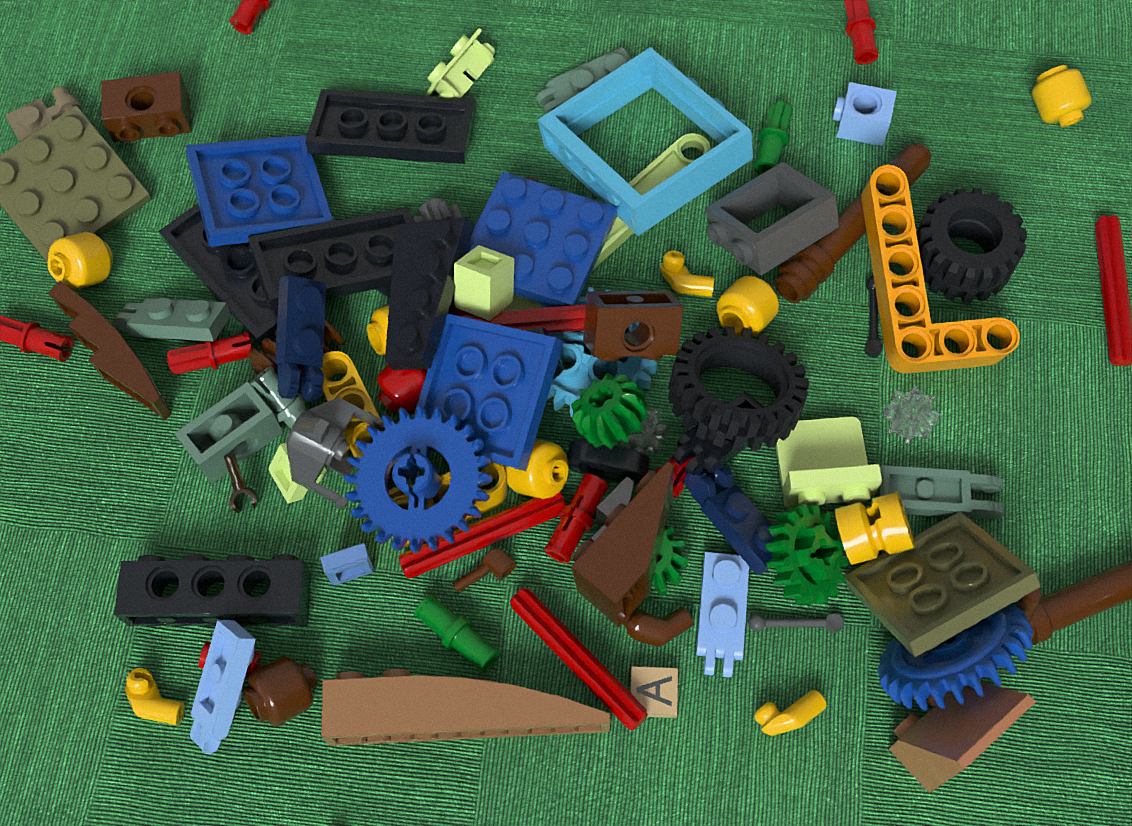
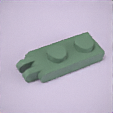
M622 46L551 79L546 84L547 89L537 94L536 100L540 106H544L543 110L547 114L630 61L631 57Z
M146 298L142 303H126L121 313L114 319V325L133 337L214 342L231 317L227 302Z

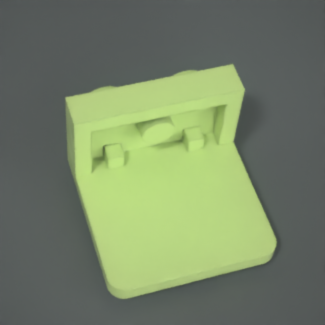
M856 417L800 420L794 431L791 430L789 437L784 441L779 438L777 445H775L784 507L805 504L807 506H820L822 504L839 502L847 504L863 503L873 499L882 482L879 464L868 465L861 423Z

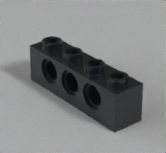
M286 554L275 555L272 557V560H255L247 555H230L227 557V561H210L208 557L201 555H186L182 557V561H165L160 556L141 555L137 557V561H121L114 615L127 626H216L217 620H234L240 626H308L312 574L303 560ZM219 581L225 582L223 590L218 595L206 597L207 590L212 584ZM263 581L270 582V587L264 595L251 597L252 589L256 584ZM171 582H179L178 589L174 594L169 597H162V591L166 585Z

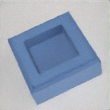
M364 543L320 557L324 572L334 586L375 571L370 554Z

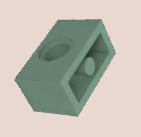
M247 381L174 434L211 484H213L228 473L224 460L225 455L234 453L239 465L281 435L283 431L271 409Z

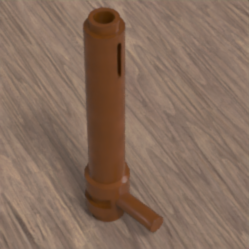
M914 143L913 145H906L888 165H894L905 173L910 188L930 167L932 156L924 145ZM876 185L877 190L881 194L893 195L888 187ZM862 192L838 215L839 228L778 265L782 268L778 271V277L774 281V285L784 299L794 304L799 303L801 300H808L818 289V284H823L832 275L836 263L866 233L861 200Z
M1132 559L1044 596H1041V591L1038 588L1023 596L1017 602H1014L1013 604L1024 611L1032 627V645L1050 639L1052 633L1132 600Z

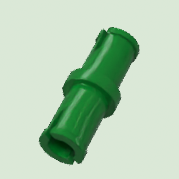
M434 594L427 595L416 607L414 616L442 638V645L449 651L455 649L478 668L477 670L480 673L484 674L496 663L501 650L494 647L472 628L473 622L466 616L459 617L439 601Z

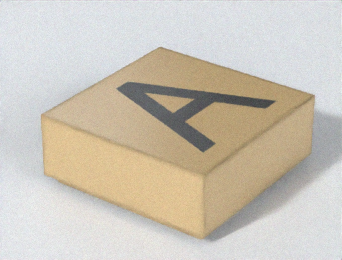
M631 666L630 693L647 709V717L677 718L678 668Z

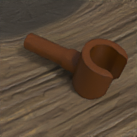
M492 549L486 554L481 565L452 584L459 593L476 581L484 578L490 572L501 581L512 573L516 568V563L503 550Z

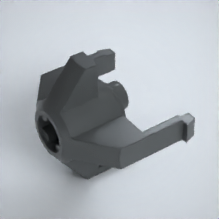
M340 397L301 413L288 434L286 446L292 481L335 503V508L345 509L348 504L347 499L316 483L325 467L343 476L351 474L354 467L345 457L350 443L345 441L347 435L344 434L353 417L382 432L385 431L383 420Z

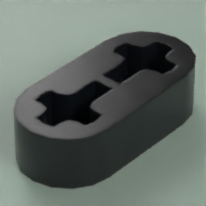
M587 440L571 441L567 453L569 469L583 475L589 473L599 478L622 482L626 477H629L634 482V485H638L648 473L651 462L650 458L640 451L618 446L610 449L604 444L595 448Z

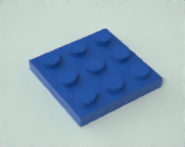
M306 135L186 145V159L209 247L248 243L249 236L333 221L312 153H307Z
M503 171L473 229L466 254L480 245L513 257V295L549 307L577 305L617 218V207Z
M447 314L431 369L427 370L417 406L422 405L425 408L428 419H431L434 409L440 407L444 412V423L450 419L452 414H457L460 418L458 431L463 429L465 425L470 424L474 428V434L469 442L480 438L485 443L484 448L477 456L487 455L493 463L526 471L564 342L552 336ZM416 407V410H415L413 419H415V416H416V413H417V407Z

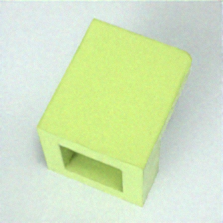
M478 245L454 263L455 307L490 321L509 306L513 301L514 258Z

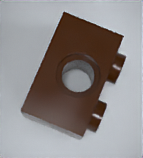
M180 71L101 81L102 121L113 142H133L138 139L161 136L173 137L177 134L191 133L190 94Z
M671 290L587 292L583 341L593 357L604 361H617L621 357L639 356L647 360H658L663 355H677L684 306ZM639 322L635 330L625 333L629 325Z

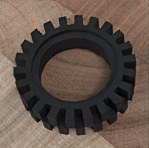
M725 326L721 336L716 327L709 328L706 337L701 332L694 334L692 341L687 339L682 344L681 350L677 352L668 384L669 403H674L673 413L676 417L684 415L682 425L688 430L698 424L696 436L702 440L709 433L716 435L713 445L723 447L725 439L732 440V450L742 451L745 441H748L751 451L760 450L763 441L768 448L777 445L779 438L784 441L789 437L791 430L794 431L808 396L809 380L804 378L806 373L804 366H795L798 357L793 352L783 356L786 346L778 341L770 347L768 345L770 336L761 333L759 339L755 340L751 338V329L743 328L741 336H736L734 327ZM719 367L744 370L767 383L773 390L775 401L769 406L758 409L739 408L728 405L708 393L702 386L699 376L709 369Z

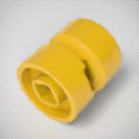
M898 492L873 498L869 507H865L862 503L858 502L835 509L839 533L851 565L876 559L880 550H885L891 555L915 548L907 514Z

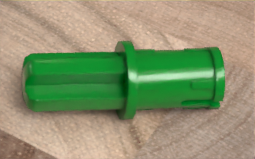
M778 100L770 105L765 127L758 134L760 145L753 169L760 175L779 164L782 150L789 143L787 131L793 108L791 105L786 104L784 100Z

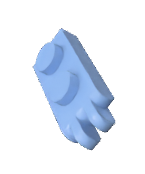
M705 552L703 557L696 655L705 656L704 675L713 676L715 658H723L722 677L732 678L734 660L742 661L749 566L739 555Z
M217 620L191 710V717L194 719L190 738L206 754L214 753L219 748L221 740L229 733L235 709L238 708L241 702V689L247 668L254 657L256 639L234 620Z

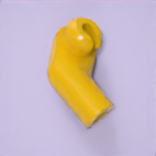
M669 251L664 254L663 263L660 265L661 275L675 292L712 297L714 277L692 275L684 265L685 256L679 251Z
M137 668L130 671L126 678L125 692L135 715L142 719L180 725L185 712V703L162 698L149 670Z
M810 690L782 712L778 710L775 703H765L754 713V719L763 727L761 729L762 732L775 736L805 726L826 709V701L818 691Z

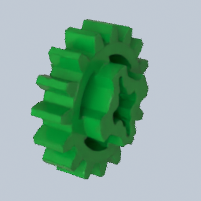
M805 504L789 507L787 512L776 515L778 524L771 525L768 529L774 537V541L765 543V548L773 552L772 559L767 562V567L775 568L777 571L773 583L774 585L784 584L783 596L785 598L795 597L797 605L827 603L828 597H834L839 594L836 584L845 583L846 581L840 570L841 567L848 566V561L841 557L844 546L842 541L840 542L837 538L839 534L838 525L830 526L831 514L829 512L820 513L818 505L807 506Z

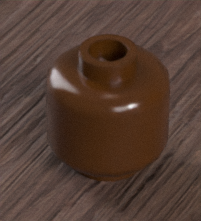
M280 656L250 673L248 687L243 690V695L251 713L259 723L266 721L272 726L277 727L311 708L313 705L312 689L317 687V680L306 662L298 664L291 657Z

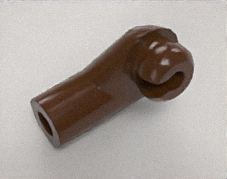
M681 606L664 618H659L644 612L640 608H636L625 620L623 626L626 628L627 634L634 640L659 647L694 626V623L689 613Z

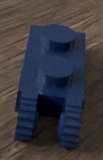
M290 275L281 277L279 280L275 364H278L277 391L281 398L292 399L297 395L300 385L299 368H302L301 395H303L305 401H319L323 393L324 374L320 368H323L326 282Z
M723 464L712 473L708 472L705 468L694 476L686 473L684 483L688 488V492L692 493L693 498L701 506V511L754 573L761 575L771 569L767 567V562L772 559L773 552L765 548V543L774 541V537L768 530L772 524L737 484L734 485L732 472L725 468Z

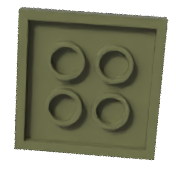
M74 106L0 155V206L46 262L48 261L50 246L55 240L82 232L94 233L99 237L152 200L150 194L77 106Z
M958 512L914 536V549L891 555L886 552L844 575L850 591L914 657L935 648L941 642L968 627L976 625L982 619L1011 603L1017 602L1023 596L1041 587L1036 571L962 512Z

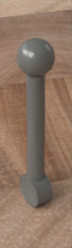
M831 613L826 618H764L761 614H753L748 619V625L750 629L756 632L762 631L765 627H825L827 631L836 633L843 627L844 620L837 613Z

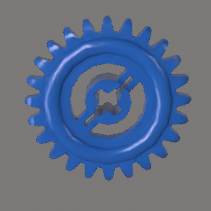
M418 405L415 419H411L408 412L403 407H400L399 423L395 424L384 414L382 415L385 431L380 432L372 426H367L373 442L370 444L360 440L355 441L356 446L364 453V456L347 458V461L359 471L355 474L343 476L347 483L358 486L352 492L345 493V498L351 502H361L357 508L351 510V515L358 519L368 517L366 522L361 525V529L366 533L373 532L379 528L375 536V540L379 544L387 542L393 536L392 548L396 551L401 550L408 540L413 553L420 551L423 541H426L430 549L435 551L438 549L439 537L441 536L451 544L455 542L453 529L456 527L464 532L470 531V526L466 521L467 516L476 518L482 516V512L475 506V503L489 500V494L481 490L480 486L491 483L493 477L489 473L480 471L491 463V459L487 455L477 456L485 445L482 439L478 438L469 442L474 434L472 425L467 424L458 431L460 418L457 414H452L450 419L444 423V412L440 407H436L431 419H428L425 408L422 405ZM430 450H435L444 456L448 462L451 480L448 491L441 501L427 509V500L434 497L441 486L440 473L429 460ZM393 465V481L409 497L408 510L395 504L389 494L387 481ZM419 469L424 472V476L416 477ZM416 477L415 484H412L409 478Z
M1011 603L982 619L976 625L966 628L917 657H914L898 639H892L887 644V650L881 654L879 660L880 664L877 673L880 676V684L894 702L900 703L902 701L909 709L913 706L912 696H914L919 707L926 711L928 708L926 698L931 694L937 705L944 709L945 702L943 697L948 691H952L957 701L963 705L964 697L962 691L965 686L974 688L981 697H983L981 678H991L997 686H1001V679L996 671L997 667H1005L1011 674H1016V668L1010 656L1015 655L1022 662L1027 660L1023 646L1028 650L1032 649L1031 638L1033 637V630L1024 611Z

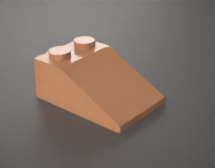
M981 682L983 697L979 696L971 686L963 688V705L957 701L952 691H948L943 697L945 702L944 709H941L933 696L927 699V702L932 709L923 718L920 719L913 712L893 730L899 739L889 750L930 793L964 770L1036 701L1027 693Z

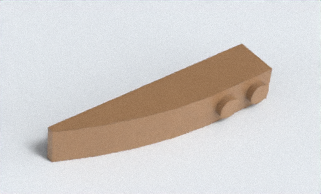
M404 669L386 670L383 672V677L364 678V673L341 672L336 674V679L323 680L321 737L329 746L610 732V713L561 696L512 684L463 677L411 676V671Z

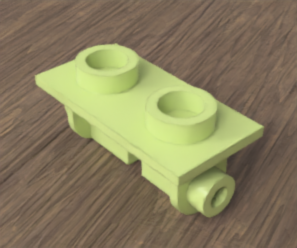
M480 28L470 39L465 35L461 37L450 52L454 58L448 65L441 61L428 77L432 85L425 96H430L436 91L440 94L438 97L461 99L474 83L463 73L466 71L477 80L486 68L492 64L495 50L490 44H481L477 40L482 32Z

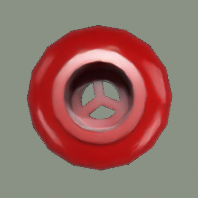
M387 365L377 375V383L382 389L377 395L378 399L393 414H396L399 408L403 407L409 415H414L428 369L394 371Z

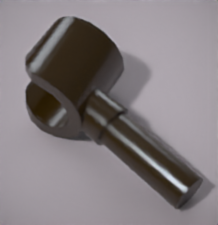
M235 454L225 455L224 460L234 490L230 497V507L236 513H240L241 510L237 503V497L240 493H245L251 497L252 505L255 509L259 502L257 492L253 488L246 487Z

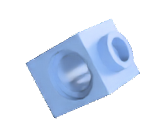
M849 82L845 98L837 97L832 120L840 121L836 137L883 146L891 123L897 91Z

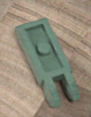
M880 466L882 482L878 488V497L898 492L908 515L951 517L958 512H962L965 516H970L974 519L1002 518L1005 514L1004 504L971 500V492L992 494L1003 490V479L1001 477L970 474V470Z

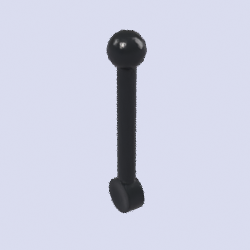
M871 276L865 283L866 288L869 290V341L866 343L864 350L869 357L874 358L881 354L883 346L878 340V302L874 276Z

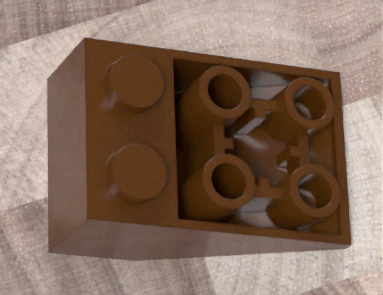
M667 462L658 472L654 469L649 471L639 482L636 488L638 494L627 506L623 503L619 504L607 517L604 523L607 528L595 541L592 538L584 541L572 558L575 562L571 567L577 592L617 627H620L650 594L673 499V465L670 462Z

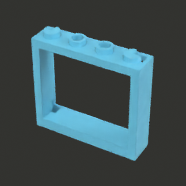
M651 47L538 119L544 147L600 201L617 207V217L637 236L753 159V135L751 130L745 126V121L742 119L738 120L726 110L719 99L710 97L700 88L695 79L692 77L687 78L675 67L670 59H664ZM653 87L719 144L641 196L577 136Z

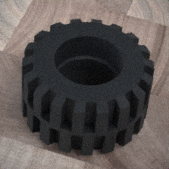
M965 188L956 189L953 196L948 192L940 195L937 202L933 201L928 206L916 233L924 282L928 281L931 284L930 291L935 294L941 291L946 294L944 299L953 301L955 297H961L962 303H971L974 297H977L979 301L988 299L991 293L996 295L1008 283L1025 252L1027 245L1024 242L1027 239V231L1024 228H1020L1024 222L1020 214L1013 215L1012 210L1014 206L1008 201L1004 204L998 201L1000 196L991 192L990 196L982 194L983 189L973 188L971 193H967ZM963 237L970 239L981 246L985 254L967 253L959 249L950 238Z

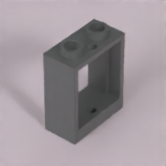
M785 162L779 163L705 207L709 224L706 230L712 243L717 247H723L741 265H747L759 275H763L839 228L836 195ZM777 204H781L792 212L759 233L744 225Z

